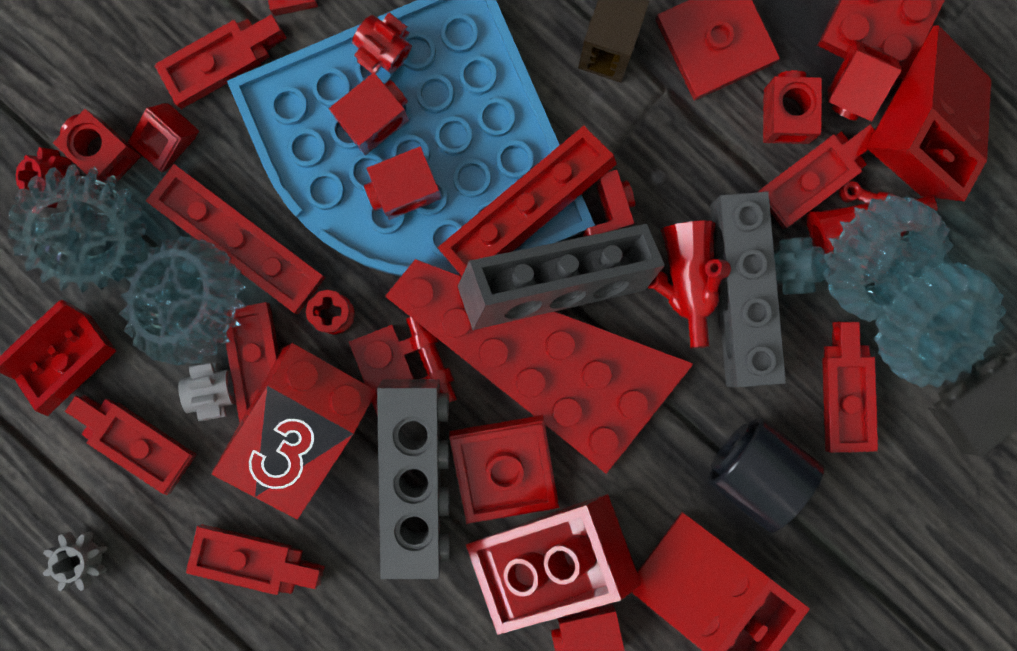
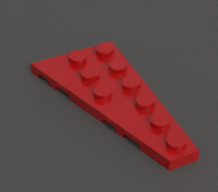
M416 259L385 296L533 416L543 415L544 423L548 428L606 474L693 365V363L555 311L472 330L458 290V284L462 276Z

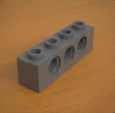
M769 193L720 195L710 204L711 221L715 222V259L726 260L731 265L729 276L722 279L718 289L726 387L786 384Z
M648 224L470 260L458 284V290L472 330L645 291L665 265Z
M383 379L377 388L380 578L439 579L441 563L450 562V533H441V516H449L450 489L449 487H441V469H449V440H440V422H448L449 394L440 393V379ZM410 421L419 422L426 428L428 435L419 441L410 440L404 435L402 425ZM410 469L420 470L426 475L428 482L421 487H413L406 483L403 473ZM409 517H419L427 523L428 528L423 532H412L406 528L404 520Z

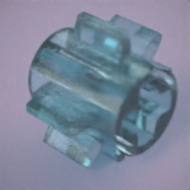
M811 237L780 240L781 250L774 251L777 285H783V294L815 292L814 282L824 281L828 271V262L824 250L820 246L812 247Z

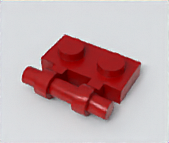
M411 317L407 318L406 322L412 337L403 341L399 340L394 325L349 341L364 383L377 391L383 379H415L406 355L418 351L427 376L421 379H440V393L449 394V403L457 400L450 383L454 381L450 368H444L435 345L439 340ZM376 392L375 396L372 399V404L378 417Z

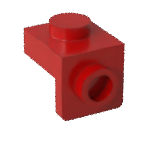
M618 170L607 172L595 183L607 222L587 228L583 234L584 237L629 228L634 225L630 208L635 207V199L629 181H621Z

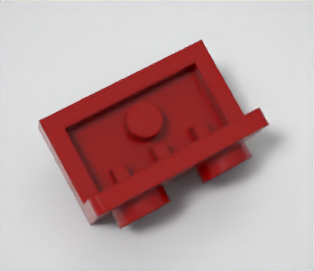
M59 300L0 356V373L16 381L36 412L49 416L117 350L91 315L65 300Z

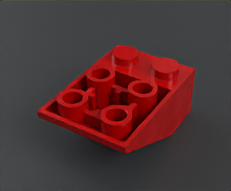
M934 25L866 148L921 197L932 195L938 199L965 202L987 162L991 78L939 25Z
M681 512L637 571L641 585L632 591L636 597L702 651H779L810 610L809 607L683 512Z

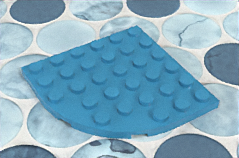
M416 0L390 11L392 15L408 26L406 31L409 32V35L405 40L412 45V48L406 60L395 72L390 74L381 67L376 75L383 84L391 79L404 94L408 103L403 108L409 121L366 156L328 109L372 74L357 62L358 59L354 56L358 48L352 44V38L360 25L227 81L261 163L273 187L289 210L321 241L345 257L366 267L391 275L402 276L416 259L461 276L437 247L560 145L496 0ZM388 13L378 16L377 18L383 21V19ZM421 146L442 199L389 220L383 208L378 211H374L364 188V184L372 182L366 168ZM582 194L514 251L565 241L584 233L587 228L595 226Z

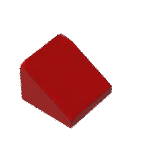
M162 103L146 108L128 144L162 173L195 140L199 130L170 104Z

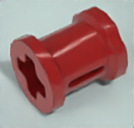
M323 290L317 292L308 301L306 316L307 320L314 325L316 330L336 335L342 334L351 327L355 318V310L351 301L336 291ZM330 301L342 311L341 316L333 317L332 325H330L328 319L321 317L322 309H329Z

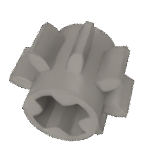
M217 362L189 366L191 377L180 379L178 385L183 410L186 413L197 412L198 421L226 417L225 406L236 403L231 372L229 370L219 371Z
M89 531L81 534L77 541L71 532L58 536L61 547H51L44 550L43 554L49 557L48 569L43 572V575H51L58 581L59 591L69 588L74 581L80 591L92 586L90 575L98 576L107 571V568L101 564L102 553L107 550V547H98L97 544L91 541L93 532ZM77 555L80 559V564L74 567L71 563V558Z

